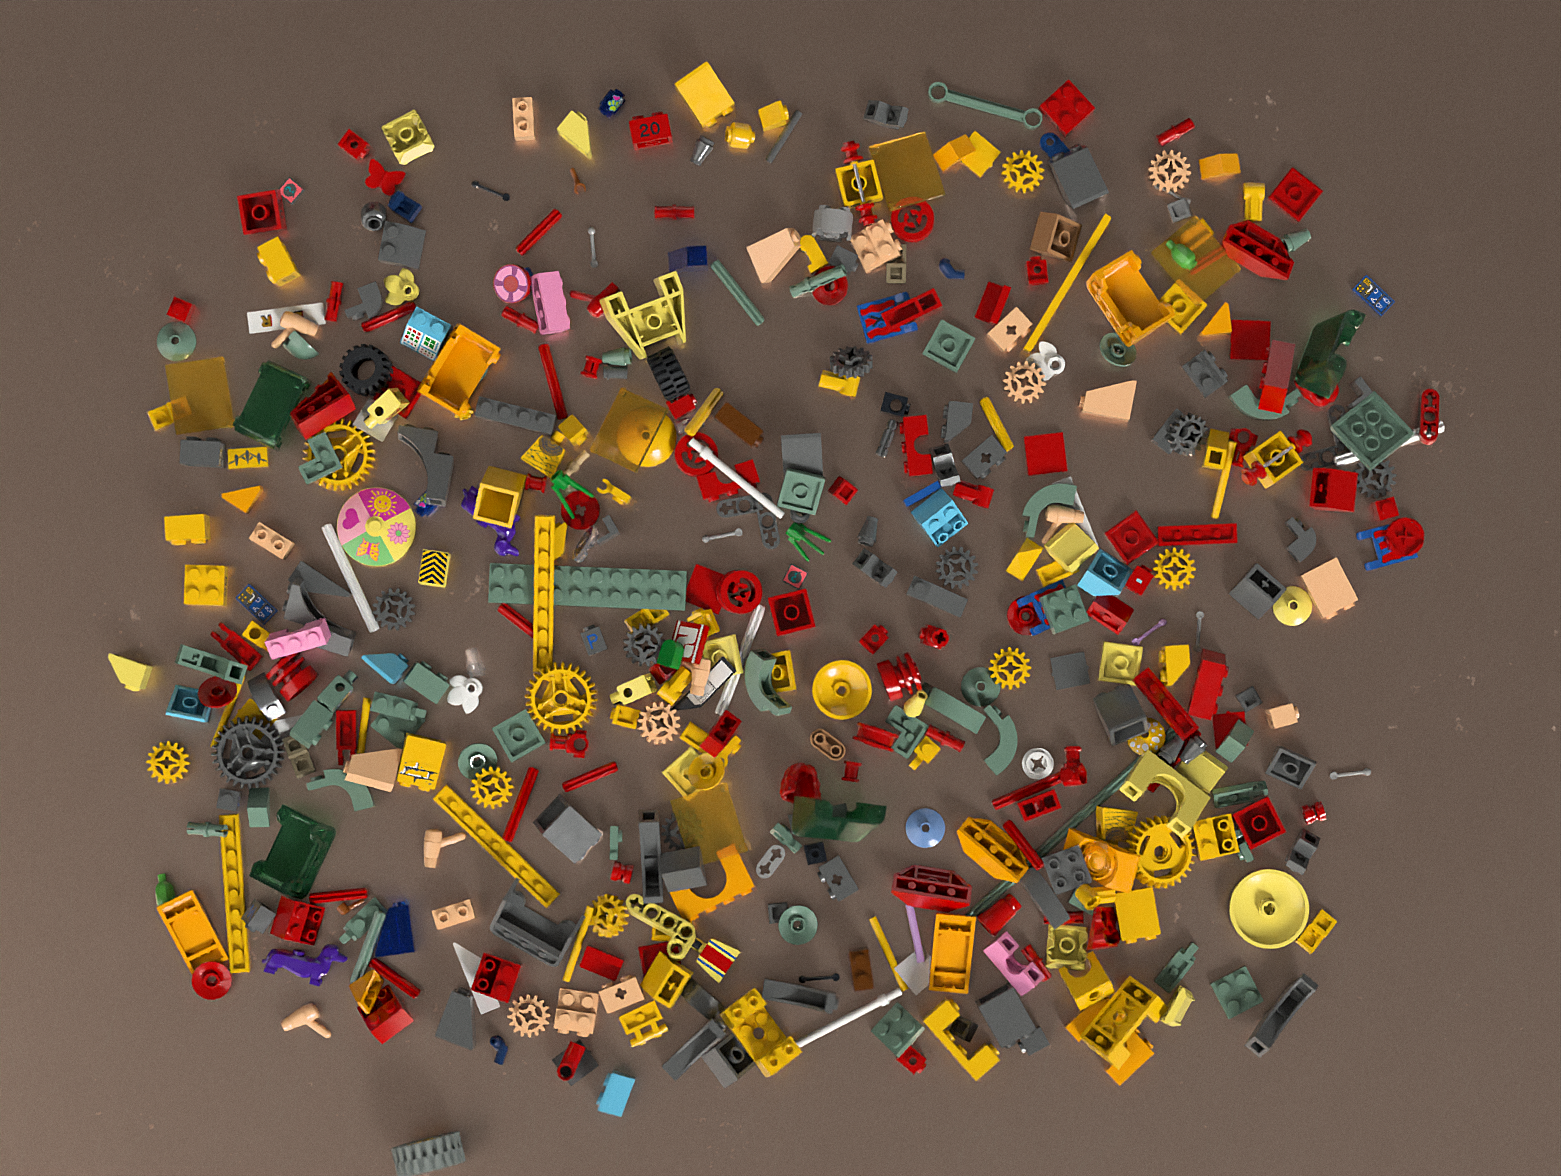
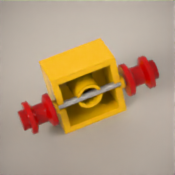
M848 141L843 143L844 147L840 149L841 152L846 153L847 158L844 160V164L850 165L835 168V174L843 207H855V210L860 211L861 214L858 222L863 223V226L874 224V220L878 219L877 215L872 213V208L875 206V202L883 200V195L874 159L858 163V161L863 160V156L858 155L857 152L860 144L855 143V141Z
M1299 429L1296 432V437L1291 435L1286 438L1280 430L1244 455L1243 458L1251 469L1244 468L1242 470L1241 478L1243 482L1254 486L1257 484L1258 478L1266 489L1300 466L1303 461L1298 454L1302 452V446L1309 447L1312 445L1310 432Z

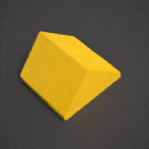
M790 650L771 653L777 659L771 673V682L775 692L796 690Z

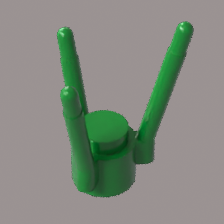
M561 469L557 470L550 478V481L553 483L551 488L556 492L572 519L575 516L559 489L564 490L570 485L577 491H582L588 496L594 497V494L571 479Z
M794 522L785 533L789 536L787 540L795 546L806 561H809V558L796 540L800 542L802 539L823 555L824 551L805 537V534L808 532L827 542H831V539L806 527L802 523Z

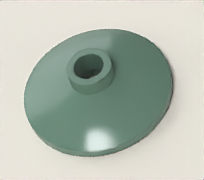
M171 322L165 325L158 333L157 347L165 358L172 361H182L194 352L196 336L187 324ZM174 337L179 339L177 344L172 343Z
M1108 333L1100 341V351L1103 357L1111 364L1125 367L1135 361L1137 356L1135 346L1127 347L1117 333Z
M977 667L964 675L961 682V692L967 702L974 706L982 707L993 703L1000 693V682L995 685L996 678H990L993 671H989L985 667ZM983 683L985 685L984 690H978L977 685Z
M474 743L462 750L458 758L460 772L471 780L477 779L476 772L482 774L483 767L488 771L490 765H492L493 770L497 766L495 751L484 743ZM475 757H480L477 761L473 760Z
M795 905L782 913L778 928L781 936L788 943L802 945L809 942L815 936L818 922L815 914L809 908ZM795 921H800L799 927H794Z

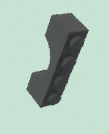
M480 396L474 415L477 418L509 424L550 436L553 435L557 416Z

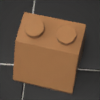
M1040 212L1030 250L1072 263L1082 225L1059 214Z

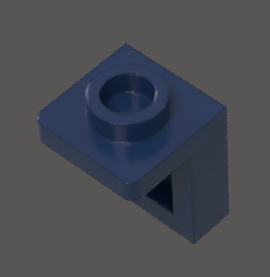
M400 190L391 196L388 203L393 213L410 223L413 222L423 208L419 203L405 196Z

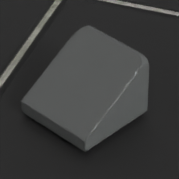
M959 1016L954 1020L949 1032L964 1041L971 1042L978 1024Z

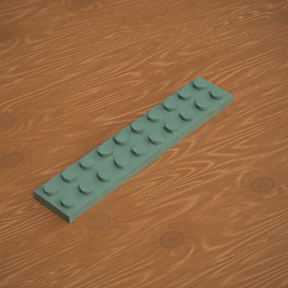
M490 563L488 603L534 605V565ZM554 566V605L685 611L687 571Z

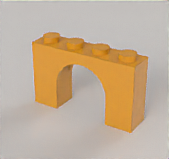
M734 843L716 851L727 877L726 885L721 893L714 897L704 898L696 895L691 889L669 892L682 919L691 922L699 918L698 914L703 911L707 914L716 910V905L723 902L726 905L734 901V896L740 893L742 896L753 892L751 888L755 885Z
M1106 997L1079 1011L1064 1027L1079 1042L1082 1040L1080 1035L1110 999ZM1119 1014L1116 1017V1022L1121 1021L1124 1018V1014ZM1137 1028L1125 1042L1124 1047L1131 1054L1119 1070L1112 1064L1104 1069L1119 1086L1154 1054L1151 1050L1153 1045L1146 1038L1142 1040L1138 1036L1140 1032Z

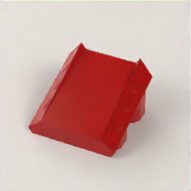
M1114 907L1094 908L1087 950L1109 949L1117 947V944L1120 943L1119 932L1116 929L1117 918Z

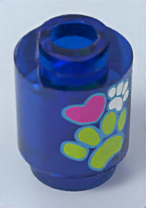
M617 88L615 90L610 89L599 103L598 110L608 118H611L612 115L615 116L626 101L624 99L625 95Z
M427 490L413 504L415 506L413 510L420 517H428L438 507L437 505L426 504Z

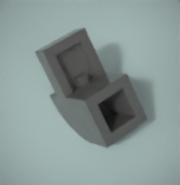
M869 100L863 119L877 125L899 130V127L904 128L909 109L903 106H891L882 101Z
M375 281L357 288L363 303L345 310L348 319L353 318V321L359 320L364 317L365 313L371 319L380 313L383 306V296L378 283Z
M949 444L930 448L932 462L941 487L952 486L960 482Z
M1291 517L1284 524L1297 538L1285 549L1297 563H1300L1314 550L1316 534L1312 527L1304 531V524L1298 518L1294 519Z
M865 548L852 563L864 574L885 588L894 580L895 575L898 573Z
M265 672L247 681L257 706L262 710L268 722L286 713L285 708L275 693L273 685L266 678Z
M1303 828L1286 856V866L1292 871L1303 875L1310 858L1318 848L1320 838Z
M692 977L681 993L692 1007L709 1020L712 1017L716 1018L725 1007Z

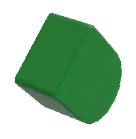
M672 639L666 640L661 646L657 664L678 670L684 654L683 645Z

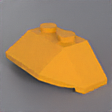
M968 817L957 830L964 853L992 877L1018 883L1029 869L1024 854L1012 838L991 820Z

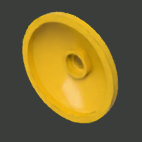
M640 408L632 411L623 419L618 430V444L621 452L630 462L639 466L651 467L661 464L669 458L676 445L677 434L673 422L665 413L654 408ZM644 433L650 434V438L648 440H645L643 438Z
M838 660L828 663L817 673L813 682L812 693L817 707L825 715L834 719L845 720L859 715L867 707L871 698L872 686L869 676L862 667L851 661ZM840 686L845 687L846 691L844 694L838 692Z

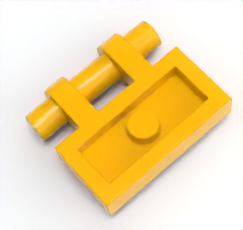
M655 1000L618 1017L626 1035L633 1032L636 1035L635 1038L630 1040L632 1047L639 1044L642 1046L646 1044V1041L654 1037L659 1038L662 1036V1033L669 1031L666 1023L659 1027L656 1021L663 1017ZM651 1025L652 1030L644 1034L641 1033V1028Z

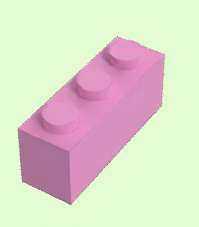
M559 271L538 273L531 276V289L540 335L560 333L570 329V319L566 311V298L562 290L563 282Z

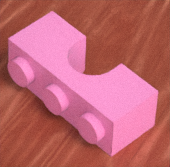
M325 618L308 622L304 627L293 632H289L287 628L270 633L265 644L273 660L328 643L331 633Z
M1006 931L992 941L983 952L1016 991L1023 996L1033 989L1045 976L1033 962L1028 965H1022L1015 959L1014 951L1019 945Z

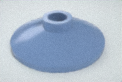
M918 809L907 819V837L918 847L929 848L935 846L944 836V820L939 813L932 809ZM927 824L929 831L923 832L922 826Z

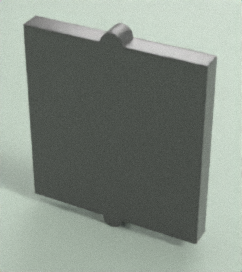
M1084 652L1050 658L1053 671L1051 675L1054 676L1056 690L1090 684L1089 666L1086 664Z
M580 1039L575 1042L585 1047ZM587 1048L583 1053L575 1075L570 1080H567L570 1086L599 1066L591 1055V1051H588ZM566 1050L552 1059L557 1068ZM563 1066L560 1073L564 1077H569L572 1071L569 1066Z

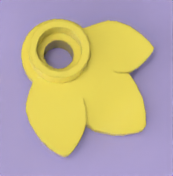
M402 268L399 276L390 275L384 278V285L390 291L385 298L386 303L399 306L405 301H413L418 297L419 288L414 283L413 273L408 269ZM411 288V292L406 294L407 289Z

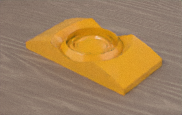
M1069 828L1063 850L1079 845L1093 880L1105 887L1130 893L1141 856L1074 828Z
M193 889L156 907L192 975L194 970L204 962L216 961L222 963L229 959L218 934L209 921L204 907Z
M936 913L928 990L968 994L976 916Z

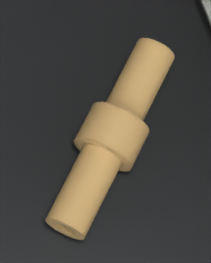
M584 450L574 461L571 460L563 472L568 476L573 472L576 473L580 469L579 466L590 456L588 452Z

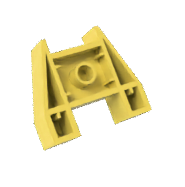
M676 271L653 279L660 298L629 310L622 291L599 300L606 319L639 360L647 357L644 346L675 335L678 345L686 342L683 287Z

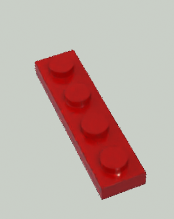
M1237 523L1157 527V537L1160 542L1158 546L1238 543Z
M1149 667L1132 680L1182 741L1199 729V726Z

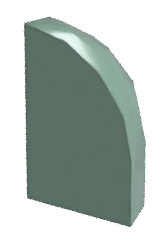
M295 330L289 335V340L283 344V347L298 359H312L319 354Z

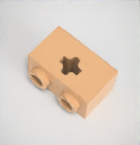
M512 98L515 140H536L533 98Z
M1016 307L987 336L1002 352L1005 350L1009 352L1017 345L1015 341L1020 336L1024 338L1032 331L1030 329L1032 323ZM1007 327H1009L1010 329H1011L1012 327H1014V328H1015V331H1014V334H1015V335L1010 334V335L1008 336V335H1007V331H1008Z
M261 522L257 524L249 537L250 540L283 560H286L295 545L294 542Z
M1292 703L1265 710L1270 729L1298 722L1299 712Z
M472 899L432 911L437 930L477 918Z
M630 974L620 978V983L613 985V982H609L601 986L602 990L599 991L607 1014L645 999L637 976L632 977ZM618 988L626 990L627 993L624 994V998L616 996Z

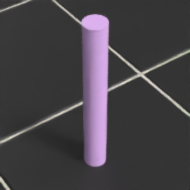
M906 904L917 963L925 962L914 907Z

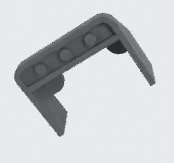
M516 877L491 922L490 930L494 935L549 966L556 967L563 959L586 916L582 915L577 924L570 920H562L559 925L524 906L526 898L523 893L515 890L520 880Z

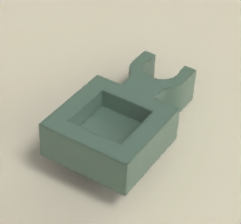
M777 823L770 833L783 845H787L795 854L802 845L792 838L793 835L790 834L791 831L787 826Z
M610 826V860H618V844L622 842V830H619V826Z
M1236 829L1235 833L1240 851L1237 855L1240 861L1244 860L1245 863L1254 860L1240 830Z

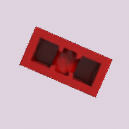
M725 710L699 747L716 758L742 721L728 710Z
M1055 789L1016 803L1023 822L1062 808Z

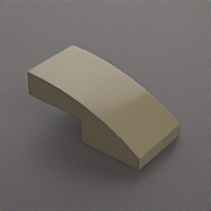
M901 244V256L886 263V283H906V244Z
M291 736L282 739L297 778L316 772L307 747Z

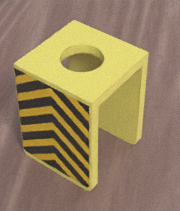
M423 549L418 583L445 588L451 554Z

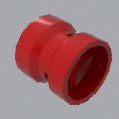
M1321 801L1315 802L1311 806H1301L1306 825L1312 824L1316 820H1326L1325 810Z
M614 861L610 880H622L624 883L630 884L634 865H623L621 862Z

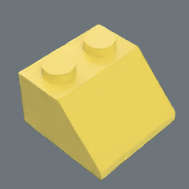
M571 110L559 125L557 131L562 138L590 159L592 151L587 118L579 111L574 113Z
M109 653L108 658L120 683L125 684L124 688L138 692L140 689H146L153 669L152 666Z

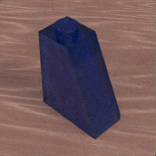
M686 246L669 252V273L674 271H708L707 246Z
M405 901L394 902L393 906L388 908L375 951V958L416 952L410 904L405 905Z

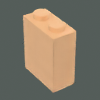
M1337 557L1299 576L1320 618L1326 617L1328 620L1337 615V610L1341 608L1347 610L1355 606L1354 602L1358 600Z

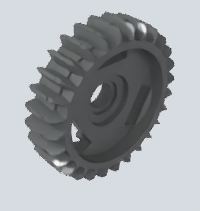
M245 716L244 722H242L241 718L238 717L237 724L231 720L230 728L224 725L225 732L218 731L221 738H214L218 745H212V748L217 749V752H213L211 755L217 756V759L212 763L219 764L215 770L223 771L220 777L228 776L226 779L227 783L232 779L234 780L233 786L239 782L241 789L245 784H247L248 789H251L253 783L256 788H259L260 781L266 785L265 778L272 781L271 773L278 774L275 768H282L278 760H284V757L279 755L285 752V749H279V746L283 745L284 742L277 741L281 735L273 734L276 728L268 729L271 723L264 726V719L257 723L255 716L252 721H249L248 716ZM255 728L259 729L271 740L268 745L252 733ZM226 739L233 740L229 759L223 758ZM250 747L254 752L253 757L249 759L244 758L242 750ZM264 766L266 772L250 778L246 777L245 772Z

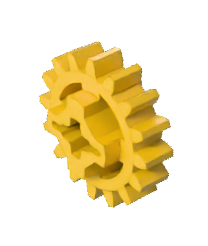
M1020 150L1019 155L1013 152L1012 159L1006 158L1008 164L1002 165L1006 169V171L1001 172V175L1006 176L1003 182L1010 183L1008 189L1015 187V193L1022 189L1023 194H1025L1027 188L1032 192L1033 185L1036 187L1040 185L1037 180H1043V176L1039 175L1044 172L1043 168H1039L1042 161H1036L1037 155L1031 157V151H1028L1026 155H1024L1023 150ZM1023 159L1022 163L1018 165L1013 164L1015 161ZM1030 162L1034 165L1036 172L1031 169ZM1025 168V172L1028 174L1020 176V172L1017 170ZM1010 172L1014 174L1016 182L1011 178ZM1027 179L1033 180L1028 184L1022 185L1023 181Z
M1172 548V553L1166 549L1165 555L1158 554L1160 560H1154V563L1157 564V567L1152 568L1153 571H1157L1154 578H1160L1159 585L1165 583L1164 589H1168L1169 586H1172V591L1176 590V586L1183 589V583L1189 585L1188 578L1193 579L1195 577L1191 574V571L1196 570V568L1191 567L1194 560L1189 561L1190 554L1184 556L1183 549L1179 553L1176 552V548ZM1170 557V562L1162 566L1163 561ZM1178 557L1183 559L1186 565H1182L1178 561ZM1173 564H1175V567H1176V568L1183 569V570H1179V571L1175 572V575H1174V574H1173V571H1169V570H1165V569H1168V568L1172 567ZM1162 573H1166L1170 577V582L1163 577ZM1182 573H1186V576L1178 582V577Z
M1011 647L1007 648V652L1000 649L1001 654L994 653L993 655L996 659L989 661L993 664V667L988 668L989 671H993L990 678H996L995 685L999 682L1002 683V689L1006 685H1008L1009 690H1012L1013 685L1016 688H1020L1019 682L1025 684L1024 677H1030L1027 670L1032 668L1026 665L1030 659L1024 660L1025 652L1018 654V648L1014 652L1011 651ZM1006 656L1005 662L1002 665H997L998 661ZM1013 656L1017 657L1022 664H1017ZM1008 663H1011L1012 667L1019 669H1015L1011 671V674H1009L1008 670L1001 668H1004L1008 666ZM997 672H1002L1006 676V681L1001 679ZM1017 672H1022L1021 676L1014 681V675Z
M167 741L166 746L163 742H160V748L153 746L152 748L155 752L148 753L151 760L146 761V763L151 764V767L147 770L154 772L151 777L158 776V782H162L165 779V784H169L170 779L176 783L177 777L183 779L182 772H188L189 770L185 766L190 765V762L185 759L189 757V754H183L185 748L178 749L179 743H175L172 746L171 741ZM165 750L164 755L157 759L158 754ZM174 751L178 753L180 759L174 756ZM169 757L170 761L177 763L168 767L166 764L160 763V761L168 760ZM156 766H160V768L163 770V774H161L158 771ZM177 766H180V769L178 770V772L175 773L174 775H172V774H173V770H174Z
M490 765L488 771L483 767L482 774L475 773L477 779L471 780L475 786H471L470 790L475 791L472 795L473 798H479L477 804L484 802V808L490 804L491 808L494 809L495 804L502 807V801L506 803L509 801L506 796H512V792L509 789L513 788V784L508 783L512 778L505 777L507 774L506 770L501 773L499 766L496 770H493L492 765ZM487 775H492V777L487 780L482 779ZM499 777L504 781L505 787L500 785ZM491 783H494L495 788H497V790L493 789L492 792H490L489 787L487 785H491ZM478 787L484 790L485 797L480 794ZM502 795L500 798L492 800V797Z
M611 894L598 896V901L593 900L594 910L591 916L592 921L589 922V926H594L592 931L598 932V936L605 937L618 936V931H624L622 925L628 924L625 921V917H629V914L625 913L627 906H622L624 900L618 899L616 895L611 896Z

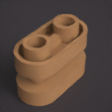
M816 729L811 733L810 742L812 746L829 759L838 761L844 757L846 752L845 746L827 731Z

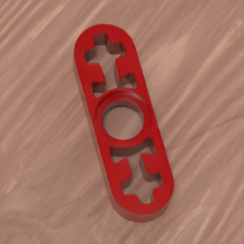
M1426 389L1420 398L1419 439L1423 444L1431 445L1435 443L1438 437L1439 393L1434 389ZM1428 395L1433 399L1431 407H1428ZM1432 413L1435 419L1427 421L1424 418V414ZM1428 427H1431V428H1430V435H1432L1431 438H1427V435H1425L1426 432H1427Z

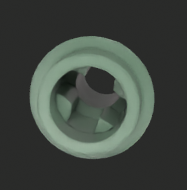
M1305 228L1284 234L1281 241L1288 252H1294L1311 239V234Z
M621 347L603 352V364L620 366L631 364V349Z

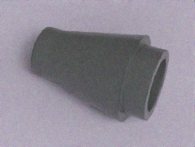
M701 135L696 140L690 161L701 166L705 158L714 149L713 145L715 142Z
M867 516L857 536L859 544L873 547V544L876 543L877 518Z
M1175 735L1172 740L1158 750L1157 757L1168 765L1171 762L1174 763L1185 741H1182L1178 735Z
M1195 735L1193 738H1190L1179 758L1188 765L1193 759L1206 751L1205 748L1208 745L1198 735Z

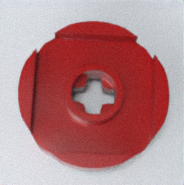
M582 491L572 492L565 497L575 516L572 519L564 505L561 504L562 519L569 527L577 530H586L596 524L600 514V505L595 497H590ZM578 505L581 507L585 506L586 508L583 516L575 514Z

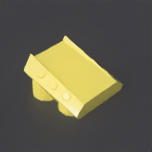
M412 110L381 127L399 164L407 165L408 162L427 152H432L434 144L416 110Z
M1068 523L1044 545L1049 555L1069 572L1077 571L1081 564L1099 549L1096 543L1075 523Z
M1204 751L1188 765L1181 761L1175 771L1208 795L1228 767L1210 753Z
M1049 924L1045 966L1050 969L1066 967L1068 970H1085L1088 928L1061 925L1054 930Z
M1179 985L1167 1005L1169 1009L1160 1020L1172 1027L1182 1025L1181 1020L1192 1001H1195L1192 992Z

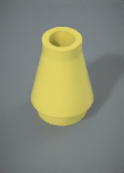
M919 690L905 701L903 710L907 716L916 717L921 714L928 697L927 693Z

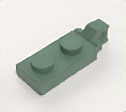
M379 692L374 693L370 709L373 712L413 721L415 716L425 718L427 710L417 708L418 703L412 700Z
M1256 781L1213 789L1214 807L1217 809L1253 802L1254 798L1258 796L1268 795L1266 782Z
M376 897L346 923V926L343 928L346 932L339 938L343 945L351 938L354 941L358 938L360 939L369 930L377 910L385 914L388 912Z
M1193 942L1186 949L1181 947L1155 978L1154 982L1170 994L1194 964L1196 958L1193 955L1199 947Z

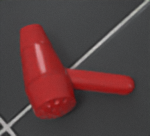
M611 282L597 296L576 290L570 291L569 295L572 298L590 302L586 307L588 312L592 316L599 318L604 313L599 300L619 293L620 289Z

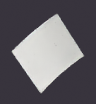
M368 398L352 425L383 442L399 415H395L386 424L377 423L370 429L363 420L370 415L367 409L375 401Z
M923 946L925 962L917 963L914 951L894 968L915 995L929 985L931 956Z

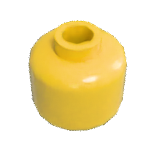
M733 122L726 128L725 141L728 142L730 147L747 149L750 143H753L755 140V131H752L750 124Z

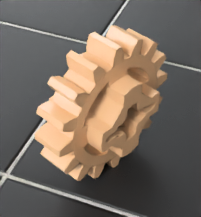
M1164 150L1162 151V157L1158 154L1155 155L1157 161L1151 160L1150 164L1153 167L1148 168V171L1152 172V175L1148 178L1155 180L1152 186L1159 185L1158 191L1165 188L1166 193H1169L1170 189L1175 193L1177 192V187L1184 188L1182 182L1188 183L1189 179L1186 176L1191 175V172L1187 171V169L1191 165L1184 163L1187 158L1181 159L1180 152L1173 155V150H1170L1169 154ZM1167 159L1164 166H1158L1161 161ZM1175 161H1177L1180 164L1181 168H1178V166L1175 164ZM1169 165L1171 171L1174 172L1172 173L1170 178L1168 176V172H1165L1168 169ZM1157 175L1161 176L1164 179V183L1158 178ZM1175 177H1181L1177 183L1172 184Z
M1025 361L1024 366L1017 362V368L1011 365L1010 369L1012 372L1005 373L1009 378L1003 380L1004 383L1008 384V386L1004 387V390H1010L1008 397L1015 396L1014 402L1021 399V403L1024 404L1025 400L1028 399L1029 403H1032L1033 397L1037 400L1039 399L1038 392L1044 393L1041 386H1046V383L1041 382V379H1044L1045 375L1039 374L1041 368L1034 369L1035 363L1030 367L1027 361ZM1020 370H1027L1025 374H1015ZM1033 373L1037 377L1038 385L1032 380ZM1025 378H1028V383L1030 385H1025L1024 388L1021 387V382L1019 380H1024ZM1011 380L1017 384L1016 392L1012 388ZM1028 390L1034 391V392H1033L1032 394H1030V395L1023 396V393H1024L1025 391H1028Z
M651 702V708L645 705L646 711L639 712L642 719H637V722L641 723V726H638L637 729L643 730L640 736H648L646 741L650 742L653 739V743L656 745L659 740L662 744H666V738L672 741L671 734L677 735L675 727H680L676 723V720H679L680 717L674 716L676 709L669 710L670 704L663 707V702H659L658 706L655 702ZM655 710H661V711H659L658 714H656V715H651V714H650L651 712H653V711H655ZM668 716L670 717L671 725L668 724ZM652 719L660 720L662 725H664L665 727L657 726L655 721H653ZM646 721L649 722V730H647ZM661 731L667 732L662 736H656Z
M527 994L526 999L521 995L519 997L520 1002L514 1000L513 1004L515 1007H509L508 1009L512 1014L508 1015L507 1018L513 1020L509 1025H515L514 1032L520 1030V1036L527 1033L528 1037L531 1038L533 1032L538 1036V1030L545 1031L546 1029L543 1025H549L550 1023L546 1020V1017L551 1016L550 1013H546L549 1006L542 1005L545 1001L544 999L540 1002L537 1001L538 995L531 999L530 994ZM524 1003H530L529 1007L525 1009L519 1008ZM537 1006L541 1009L542 1016L538 1015L536 1011ZM529 1011H532V1016H534V1019L531 1018L529 1021L526 1020L527 1016H525L523 1013H528ZM516 1015L519 1016L523 1022L521 1026L517 1022ZM534 1022L539 1023L537 1027L528 1029L530 1024Z

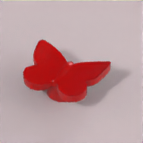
M371 159L368 169L371 175L365 179V184L371 189L379 187L385 195L392 196L396 192L395 185H399L403 181L406 173L403 171H385L377 160Z

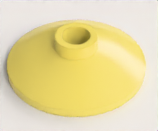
M1296 586L1285 587L1287 590L1272 606L1274 615L1283 624L1290 626L1299 625L1305 622L1311 614V598L1302 588ZM1291 602H1295L1297 604L1296 609L1293 610L1290 608Z

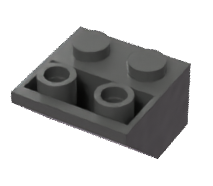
M949 401L948 405L944 406L943 419H946V425H942L941 438H944V443H949L969 427L972 419L973 403Z
M1256 563L1230 591L1229 595L1259 620L1287 589Z

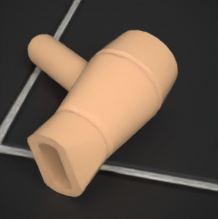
M285 311L280 318V326L286 329L271 345L273 348H278L294 330L299 333L315 336L319 325L310 322V320L298 314Z
M1048 505L1045 517L1047 521L1053 523L1043 537L1042 543L1045 545L1055 535L1062 523H1083L1084 512L1060 505Z
M702 657L700 665L681 662L680 664L692 673L690 694L704 696L711 661Z
M426 830L424 837V866L435 868L440 848L464 840L466 837L465 833L460 832L442 838L440 830Z
M312 1002L301 1006L281 1020V1025L285 1032L306 1024L325 1038L331 1036V1032L315 1021L319 1017V1011Z

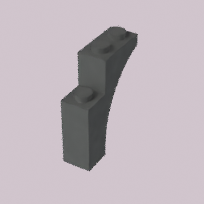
M410 424L399 425L397 432L398 440L410 446L418 454L425 466L428 476L426 504L446 507L454 466L453 456L446 452L436 453L439 437L438 431H435L433 428L424 427L421 429Z
M296 577L294 582H290L288 585L287 594L290 595L283 605L284 619L305 626L308 622L325 618L331 637L327 644L317 648L348 657L353 648L356 631L341 627L327 619L312 603L306 590L305 580Z
M639 810L643 904L663 903L659 810Z
M1306 974L1300 975L1282 992L1275 1005L1263 1015L1245 1046L1258 1057H1262L1270 1050L1287 1023L1316 991L1319 985Z
M768 978L764 980L762 998L765 1000L797 1005L829 1014L833 1013V1009L837 1010L839 997H836L835 991Z
M712 1017L662 1065V1068L676 1081L705 1052L726 1035L725 1023L720 1018L715 1019Z

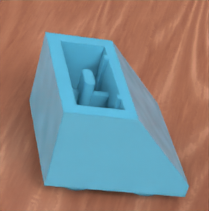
M942 488L911 511L915 520L937 547L941 546L968 524L954 501Z
M614 1069L612 1074L608 1073L603 1084L606 1090L605 1092L601 1091L596 1105H599L598 1111L621 1117L635 1077Z

